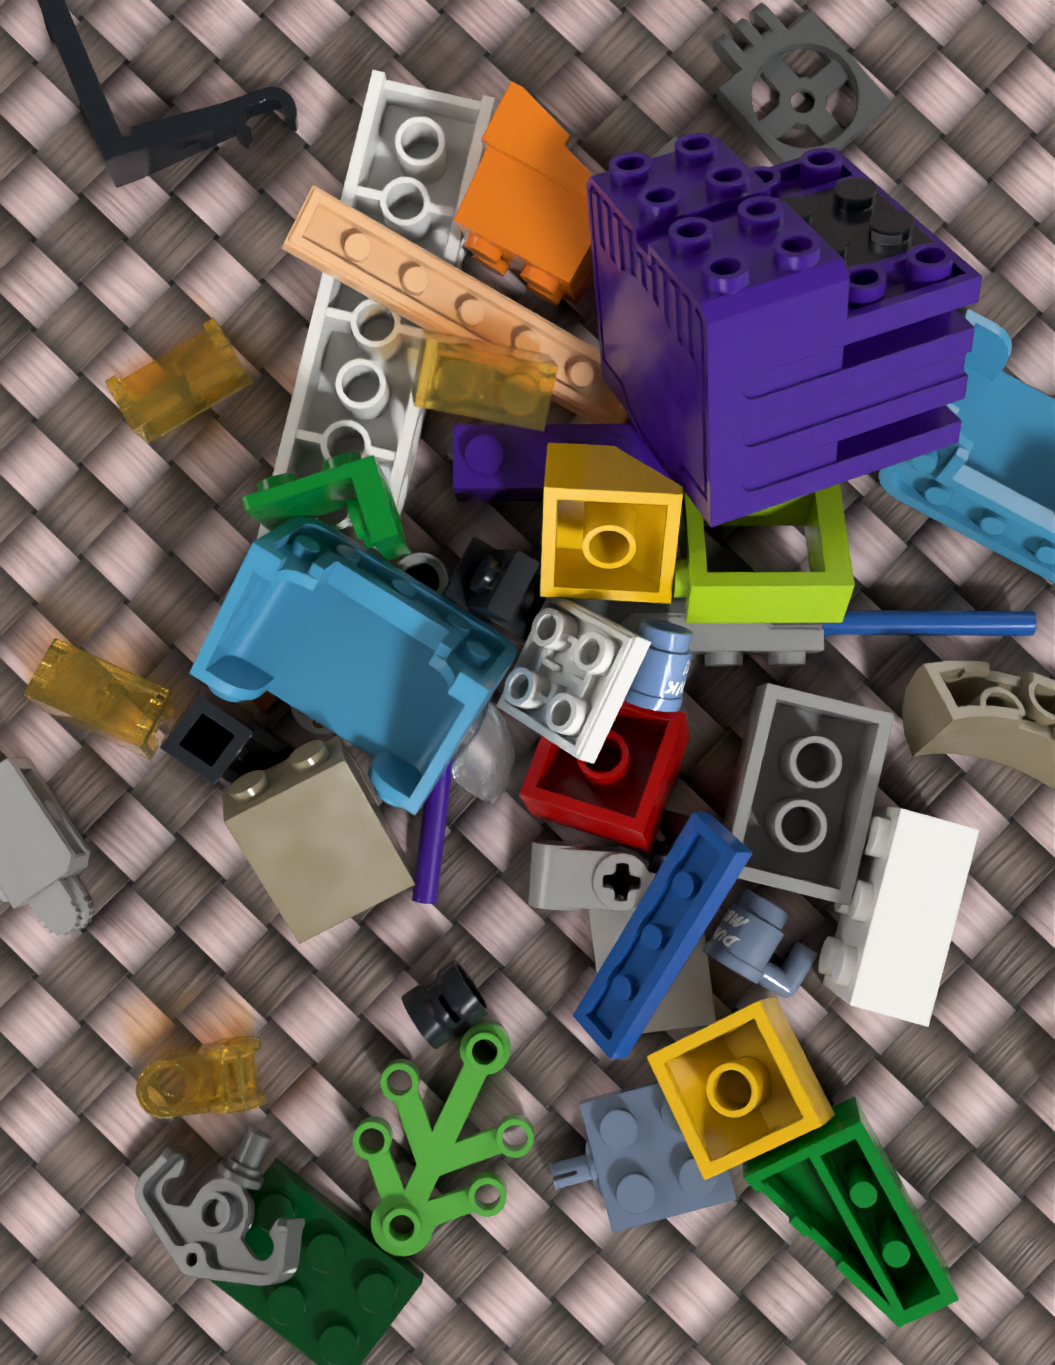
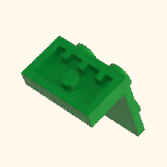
M359 452L337 455L321 464L322 472L300 479L296 478L295 473L271 476L256 484L258 492L241 498L245 512L269 531L294 517L315 518L347 507L358 539H363L367 549L375 546L386 561L411 554L389 482L374 455L363 459Z

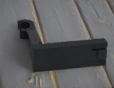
M37 0L41 8L47 33L52 44L55 43L116 188L145 178L235 136L241 145L249 149L253 138L251 128L246 125V122L252 117L272 110L283 113L286 127L297 132V108L291 95L281 88L266 87L224 103L130 127L132 135L130 137L122 136L65 0Z

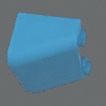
M967 309L963 316L975 327L972 352L966 353L964 372L968 375L966 395L962 400L947 404L962 420L959 443L880 469V484L888 494L900 502L1055 584V399L1002 371L1012 351L1011 338L1006 330L995 322Z
M298 516L252 542L189 673L207 684L211 692L217 697L229 702L253 700L260 697L266 691L272 693L372 756L374 760L369 767L368 777L374 786L377 796L387 804L402 807L416 815L515 659L517 651L511 641L498 630L322 521Z

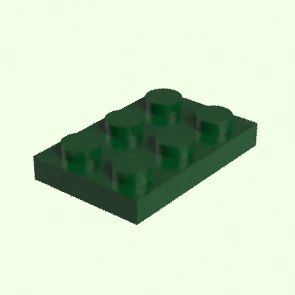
M275 1158L262 1175L264 1182L261 1189H252L250 1191L255 1202V1217L251 1227L246 1232L245 1240L254 1253L261 1260L265 1261L273 1253L274 1245L270 1237V1230L279 1218H304L305 1226L302 1230L300 1259L296 1272L285 1282L263 1286L218 1280L210 1281L315 1364L361 1365L423 1283L424 1273L404 1257L392 1255L384 1251L375 1241L372 1232Z

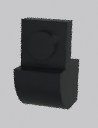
M477 537L471 539L442 593V596L492 626L509 640L526 643L531 632L532 623L546 597H540L541 576L535 573L540 564L538 561L520 550H497Z
M206 687L199 689L162 739L160 745L162 750L214 785H216L220 778L232 785L238 778L255 770L264 771L288 759L297 749L256 721L254 714L236 702H229L217 697Z

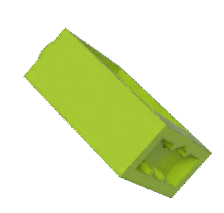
M840 483L717 525L804 526L810 572H707L704 526H709V524L683 490L677 543L680 544L681 558H676L672 596L673 598H684L685 623L843 622L855 584Z

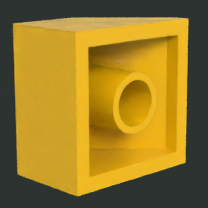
M548 443L543 498L540 597L671 604L683 486L616 446Z
M776 996L759 1000L646 1056L704 1180L819 1128L835 1116Z

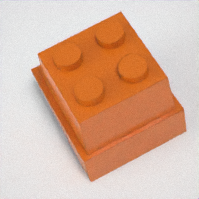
M511 81L481 138L486 151L457 211L454 222L466 239L463 246L474 253L472 259L476 263L503 277L508 268L528 282L525 287L528 291L550 304L558 306L561 299L564 298L577 305L594 277L586 182L593 174L567 148L571 139L570 135L522 86Z

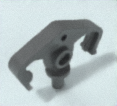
M248 1127L236 1155H230L228 1160H220L217 1171L224 1178L211 1180L202 1186L190 1206L171 1203L166 1195V1188L170 1180L182 1177L185 1173L188 1158L191 1156L186 1146H169L164 1149L161 1156L138 1179L135 1187V1199L138 1207L179 1270L185 1276L263 1286L285 1282L296 1272L300 1259L302 1230L305 1226L304 1218H279L270 1230V1237L274 1245L273 1253L265 1261L261 1260L254 1253L245 1240L246 1232L251 1227L255 1217V1202L247 1188L261 1189L264 1178L260 1176L262 1169L259 1167V1164L271 1141V1136L253 1127Z

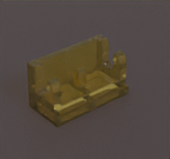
M214 318L203 323L206 329L204 332L125 378H118L114 375L105 381L111 395L126 418L129 427L146 443L150 444L254 383L221 326Z
M57 638L53 639L23 693L40 710L148 760H152L159 747V739L156 738V734L162 721H171L174 714V706L169 700L172 694L170 690Z

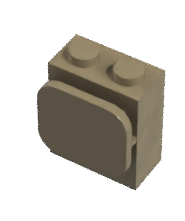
M338 735L326 742L322 740L308 742L297 748L288 759L264 771L255 770L241 776L229 787L228 792L222 794L225 825L299 944L415 885L406 854L381 812L378 800L356 760L344 746Z

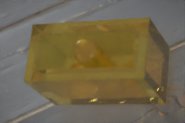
M423 329L411 391L413 403L416 407L544 431L558 365L549 354Z

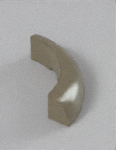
M981 661L926 663L915 672L906 687L902 706L904 735L912 757L928 754L975 756L1019 770L1055 790V680L1034 672H1028L1022 677L991 671L989 663Z

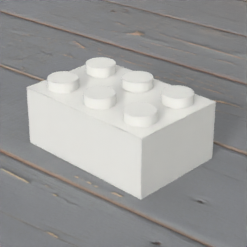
M873 805L851 904L848 906L835 902V911L841 913L835 938L828 936L820 953L818 968L819 973L825 975L823 980L824 986L851 1006L929 1027L979 829L902 808Z

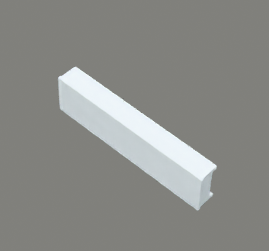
M372 70L340 201L461 270L467 249L463 246L466 239L454 222V218L486 151L481 138L496 111L495 98L483 95L481 101L386 80L385 72ZM323 272L273 476L283 473H295L296 478L300 479L322 472L321 464L337 455L359 452L362 459L374 455L389 482L401 520L444 340ZM347 507L313 518L328 524L366 548L363 539H358ZM261 524L257 539L270 532ZM375 546L368 548V550L385 560Z

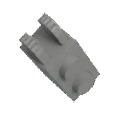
M7 758L0 763V900L4 902L9 901L13 909L29 905L38 920L45 923L44 928H48L49 933L53 932L56 936L60 934L64 936L80 930L81 927H87V923L93 921L91 918L95 915L93 913L95 906H92L93 900H88L87 896L89 894L76 874L87 868L90 848L31 759Z

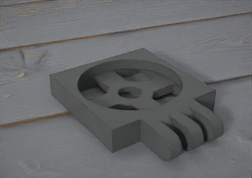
M759 3L749 12L750 20L755 28L744 18H741L731 27V33L742 50L727 34H722L712 44L716 55L734 75L719 88L716 100L772 165L800 158L803 153L815 148L835 147L840 152L880 119L892 103L812 11L788 30L765 4ZM795 49L815 50L826 62L827 66L811 79L806 77L798 78L784 62L783 58ZM759 78H762L778 96L777 107L759 122L752 104V86ZM844 84L856 97L854 118L845 129L826 110L827 99ZM798 92L810 94L814 100L812 110L806 113L796 111L791 105V98L794 94ZM792 128L796 130L807 129L821 146L799 148L789 146L778 140Z

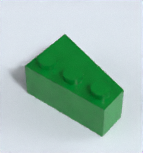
M855 1096L832 1107L835 1116L823 1126L743 1162V1179L757 1193L761 1191L788 1216L789 1223L804 1238L808 1236L835 1262L836 1268L898 1328L959 1300L944 1257Z

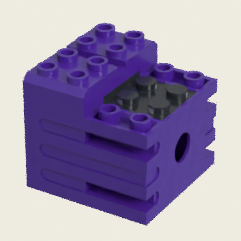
M691 133L676 140L674 152L654 158L641 152L622 153L610 160L609 171L589 177L586 182L602 379L626 410L633 426L655 459L674 482L683 486V490L710 527L959 443L962 420L947 404L965 398L968 375L964 372L966 353L972 352L975 327L956 309L979 302L982 275L835 147L811 149L803 153L800 158L770 167L756 166L749 168L719 138L716 139L714 136L706 133Z

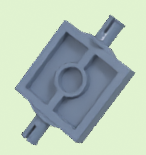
M658 1080L580 1100L579 1104L587 1132L586 1154L549 1163L556 1190L593 1180L594 1186L604 1198L612 1233L737 1200L729 1170L704 1180Z

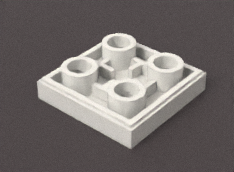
M546 597L540 612L532 623L531 632L515 667L506 679L497 707L577 759L595 763L651 642L570 598Z

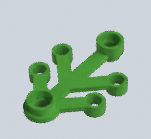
M488 1019L479 1020L471 1024L463 1033L460 1044V1056L464 1064L433 1129L418 1089L420 1072L417 1066L410 1060L396 1059L390 1062L384 1069L380 1080L382 1092L388 1099L395 1101L416 1161V1166L406 1187L390 1150L393 1139V1131L390 1124L381 1117L371 1116L362 1120L355 1130L353 1148L361 1158L368 1160L381 1198L372 1214V1234L377 1244L384 1251L392 1255L410 1256L421 1251L431 1240L434 1226L472 1212L484 1217L494 1216L505 1206L507 1198L506 1183L495 1172H481L472 1179L470 1186L429 1198L440 1175L501 1153L511 1158H519L526 1155L533 1146L534 1128L532 1123L524 1115L516 1113L502 1118L498 1126L457 1140L486 1076L500 1071L506 1065L510 1056L511 1041L509 1034L496 1021ZM482 1039L492 1041L497 1047L496 1055L490 1060L477 1058L473 1052V1046L477 1041ZM395 1070H404L411 1076L412 1085L406 1090H397L390 1084L389 1075ZM514 1125L522 1127L527 1133L525 1141L520 1145L508 1144L503 1138V1133L508 1127ZM369 1128L379 1130L384 1136V1144L378 1148L368 1147L362 1140V1132ZM490 1184L498 1189L500 1195L496 1201L484 1203L477 1198L475 1192L480 1186ZM398 1215L408 1216L414 1223V1229L406 1234L398 1233L393 1229L391 1220Z

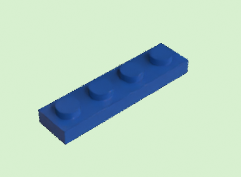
M692 813L573 1014L577 1022L610 1060L628 1057L753 853L710 813Z

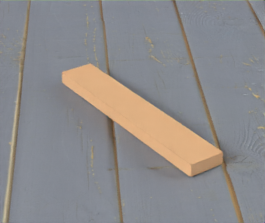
M312 186L281 249L591 423L626 424L629 417L626 410L602 379L600 350L316 186Z

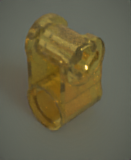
M232 1037L207 1044L174 1047L164 1050L141 1072L137 1080L136 1096L139 1105L146 1113L156 1118L165 1119L211 1112L217 1114L236 1113L263 1106L267 1103V1096L265 1090L259 1089L255 1053L261 1049L260 1037ZM168 1068L179 1072L186 1084L185 1093L177 1096L164 1092L157 1080L158 1071Z

